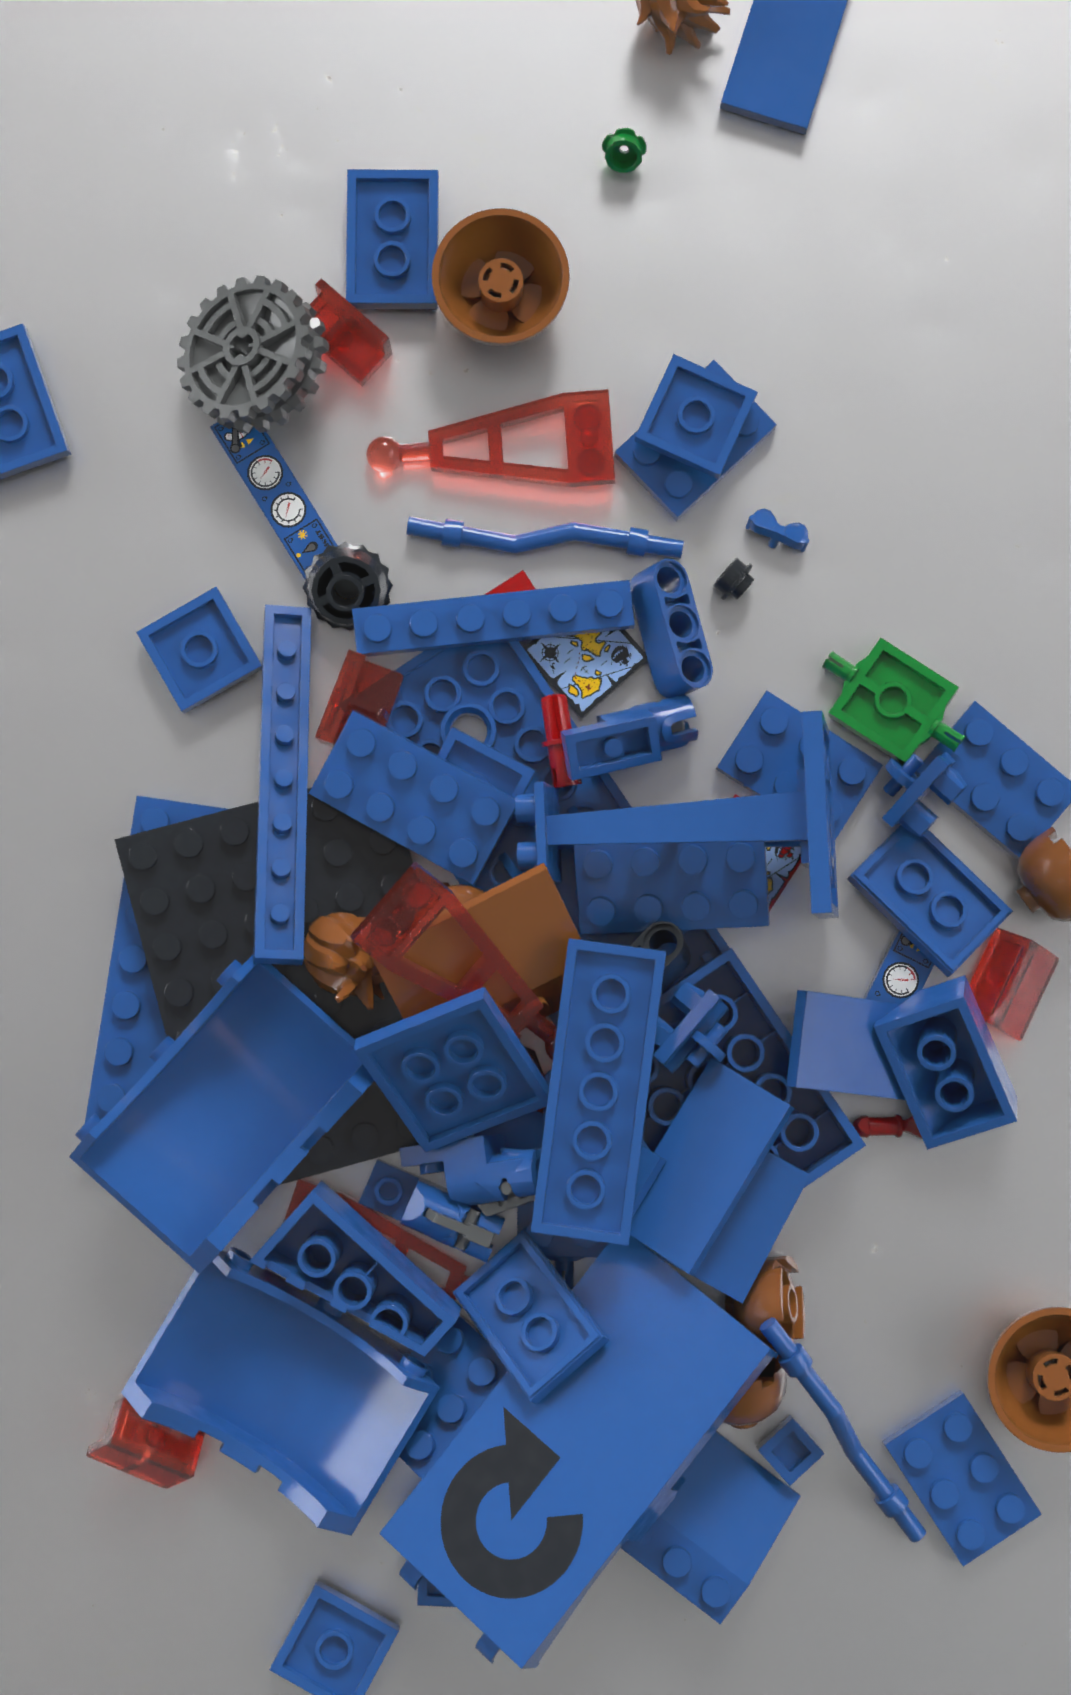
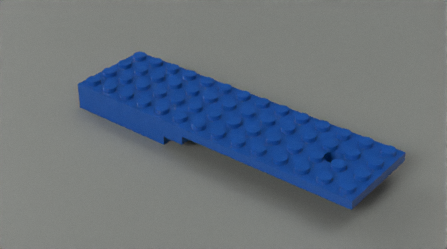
M519 641L423 651L340 706L347 718H349L353 710H356L438 755L456 720L468 715L478 717L487 728V736L483 743L536 770L525 794H534V782L544 781L552 786L553 781L547 747H542V742H546L547 739L541 699L544 696L555 693ZM570 717L571 727L577 728L576 724ZM609 773L582 778V784L557 788L559 789L560 814L632 808ZM514 813L477 882L473 885L453 874L459 884L478 887L486 892L526 872L519 871L517 844L518 842H536V827H526L525 823H517ZM561 849L562 882L554 884L581 940L630 946L643 932L580 934L574 849ZM717 929L681 930L690 950V964L661 995L658 1016L674 1030L686 1017L671 1002L673 996L686 982L703 990L705 993L710 989L722 999L721 1001L729 1009L718 1021L728 1031L716 1045L726 1054L720 1063L795 1108L769 1152L810 1174L804 1186L805 1188L865 1147L866 1144L830 1091L786 1086L792 1036ZM668 942L662 944L657 950L667 951V956L674 952L677 944ZM559 1011L549 1015L556 1028ZM710 1054L698 1068L685 1059L674 1073L669 1071L653 1056L642 1145L652 1152L656 1150L712 1056Z

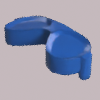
M765 508L757 510L751 515L745 526L746 529H751L757 534L769 537L768 546L770 548H776L778 543L781 542L793 549H800L801 552H804L810 541L808 530L804 524L798 522L782 526L778 524L773 513Z

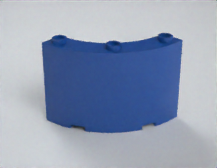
M253 955L243 965L235 959L216 980L223 987L175 1041L170 1036H167L149 1056L155 1062L152 1067L102 1119L96 1113L88 1119L75 1134L81 1142L69 1156L199 1274L227 1246L259 1209L264 1200L308 1154L315 1143L325 1132L327 1133L374 1081L353 1051L355 1039L271 964L253 963Z
M230 1247L228 1252L222 1250L200 1274L195 1270L193 1271L121 1393L142 1419L172 1428L192 1438H195L200 1430L223 1442L220 1446V1452L254 1473L259 1472L260 1468L263 1467L281 1480L282 1484L278 1491L294 1503L317 1528L352 1536L440 1387L426 1375L429 1368L424 1362L413 1355L401 1354L365 1326L330 1306V1302L319 1298L305 1289L301 1290L286 1282L285 1278L249 1262L252 1257L238 1248Z

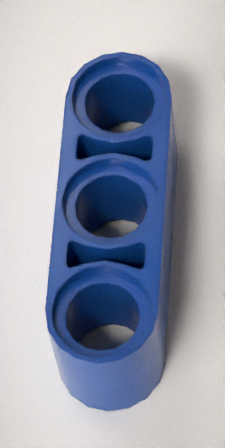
M663 559L637 573L631 579L630 588L632 604L654 684L662 696L671 698L687 695L708 685L712 679L713 667L687 572L676 560Z

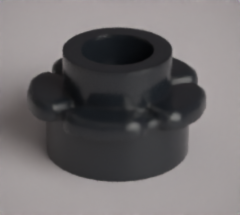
M736 557L719 576L713 586L722 593V600H725L729 595L737 600L752 584L754 578L748 574L753 567L751 563L746 566Z

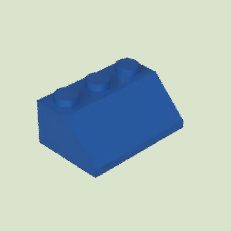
M966 975L920 990L874 1023L875 1032L927 1150L1017 1122V1095Z

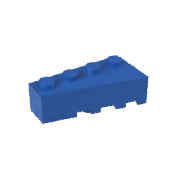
M322 1180L249 1260V1262L262 1269L268 1268L281 1275L291 1285L301 1290L305 1288L330 1302L329 1305L343 1313L349 1312L369 1323V1327L424 1357L455 1324L462 1309L454 1299Z

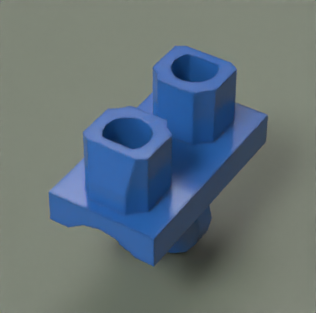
M944 752L942 756L938 755L921 775L917 777L914 773L924 763L919 756L913 754L904 765L898 760L891 758L885 765V768L892 778L883 789L892 797L902 787H905L907 790L886 812L882 819L891 827L900 824L918 837L925 834L939 817L921 802L923 797L932 790L947 805H950L968 786L960 774L951 767L956 760L947 752Z
M688 982L684 983L673 996L671 1002L686 1017L674 1030L658 1016L654 1045L655 1053L653 1056L672 1073L679 1068L685 1059L696 1068L709 1054L721 1062L726 1054L716 1045L728 1031L718 1021L729 1008L712 990L709 989L705 993Z

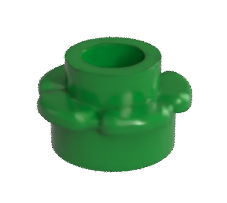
M618 128L614 134L610 133L604 138L602 151L605 152L606 163L612 170L619 173H629L641 164L642 155L647 151V145L642 136L635 135L633 129ZM627 146L628 150L623 151L620 149V147Z

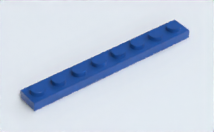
M265 604L253 953V963L302 965L304 960L311 608Z

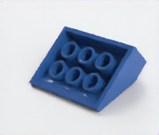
M716 1431L682 1474L687 1481L676 1493V1497L639 1542L626 1540L621 1549L717 1623L721 1624L750 1585L801 1496Z

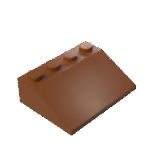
M542 863L369 950V954L403 1019L485 987L515 1033L559 1011L568 939L581 940L546 865Z

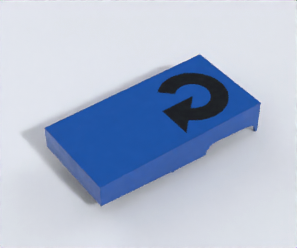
M631 1235L628 1246L608 1243L572 1289L573 1293L609 1341L537 1405L528 1400L509 1371H507L379 1533L407 1560L401 1568L399 1575L414 1590H417V1585L424 1576L483 1632L475 1648L491 1663L494 1662L496 1654L501 1649L521 1669L536 1668L540 1664L539 1661L598 1576L626 1540L639 1542L687 1481L682 1476L684 1471L772 1358H777L779 1355L666 1261L657 1257V1254Z

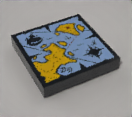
M626 630L532 639L523 647L546 682L557 694H564L567 697L568 706L580 720L586 717L648 662L646 652Z

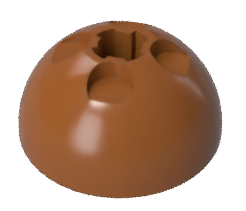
M496 208L483 210L461 220L441 241L432 265L433 292L445 318L464 336L490 346L517 345L542 333L558 316L564 305L569 288L568 259L557 236L539 219L514 209ZM492 291L494 294L501 296V298L494 297L489 293Z
M1065 1307L1037 1309L1014 1320L997 1338L987 1365L988 1394L1001 1422L1019 1440L1034 1448L1048 1452H1071V1308ZM1053 1359H1055V1363H1049L1046 1366H1044V1363L1048 1361H1053ZM1039 1375L1041 1376V1380L1044 1384L1043 1387H1040L1042 1384L1039 1380Z

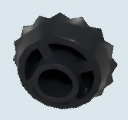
M344 542L339 546L328 545L323 553L313 556L312 565L305 570L306 581L302 588L307 595V605L314 610L317 619L326 621L332 628L342 627L351 631L354 629L352 609L388 605L390 603L389 592L393 584L388 579L389 568L381 563L377 553L369 552L363 544L352 546Z

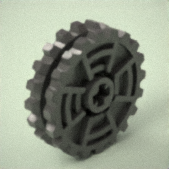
M257 275L253 283L247 278L241 277L236 279L235 287L231 289L226 285H222L217 288V297L211 301L205 298L200 303L202 312L198 317L191 316L187 325L191 328L190 333L180 339L179 346L185 350L184 355L177 359V368L185 372V375L180 379L181 386L186 391L191 392L188 399L198 408L203 407L202 412L214 419L217 418V422L228 429H231L234 425L235 429L240 433L249 434L252 426L260 433L269 431L270 424L274 421L282 426L289 422L288 413L293 409L301 412L306 407L304 401L306 395L316 394L320 387L315 380L318 374L326 372L327 364L321 360V356L329 351V342L320 337L326 330L324 322L319 318H314L317 311L308 302L302 303L303 299L293 289L288 291V286L277 279L271 284L270 280L265 276Z

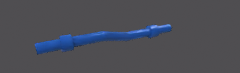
M409 517L406 535L442 541V546L460 549L462 544L514 554L570 541H580L626 549V554L644 557L645 553L681 559L684 545L682 540L648 535L649 530L630 527V531L579 522H570L513 535L464 526V521L446 518L444 523Z
M771 1317L764 1321L760 1326V1331L779 1354L778 1363L789 1377H796L826 1416L846 1457L876 1495L874 1500L877 1506L887 1518H893L911 1542L920 1541L925 1536L926 1530L909 1509L908 1498L897 1484L890 1483L862 1447L842 1405L811 1366L813 1360L800 1343L795 1344L776 1318Z

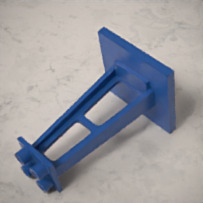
M822 710L802 712L804 770H797L798 791L560 814L559 789L544 781L534 782V794H520L515 797L517 823H525L526 827H536V842H518L517 844L519 871H528L544 863L554 883L562 882L561 849H574V845L765 842L766 847H801V864L805 868H809L811 914L819 919L839 918L830 732Z

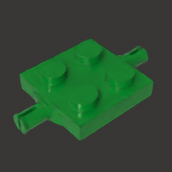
M880 638L869 655L855 666L837 655L834 651L829 654V659L826 658L822 668L827 669L844 680L842 694L828 712V716L903 765L931 737L953 752L958 749L964 740L965 735L960 734L942 722L945 709L958 692L959 687L883 638Z

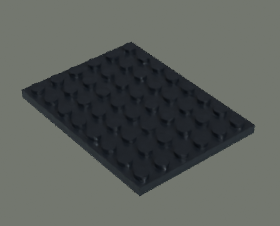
M308 788L304 941L309 932V926L319 916H327L336 912L366 917L381 932L385 942L409 931L411 918L417 906L423 901L410 850L308 794L311 788ZM258 802L114 839L166 1036H170L174 1041L223 987L216 980L235 959L243 965L254 953ZM304 960L302 965L271 964L354 1039L403 1020L384 982L379 983L384 999L374 994L373 1010H368L357 996H349L338 1003L335 1000L337 994L320 988L313 980L305 966ZM373 1081L327 1133L325 1132L315 1143L308 1154L281 1184L399 1152V1148L417 1146L419 1143L376 1082Z

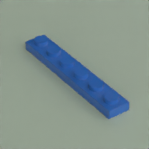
M630 580L352 609L358 658L634 629L635 626Z

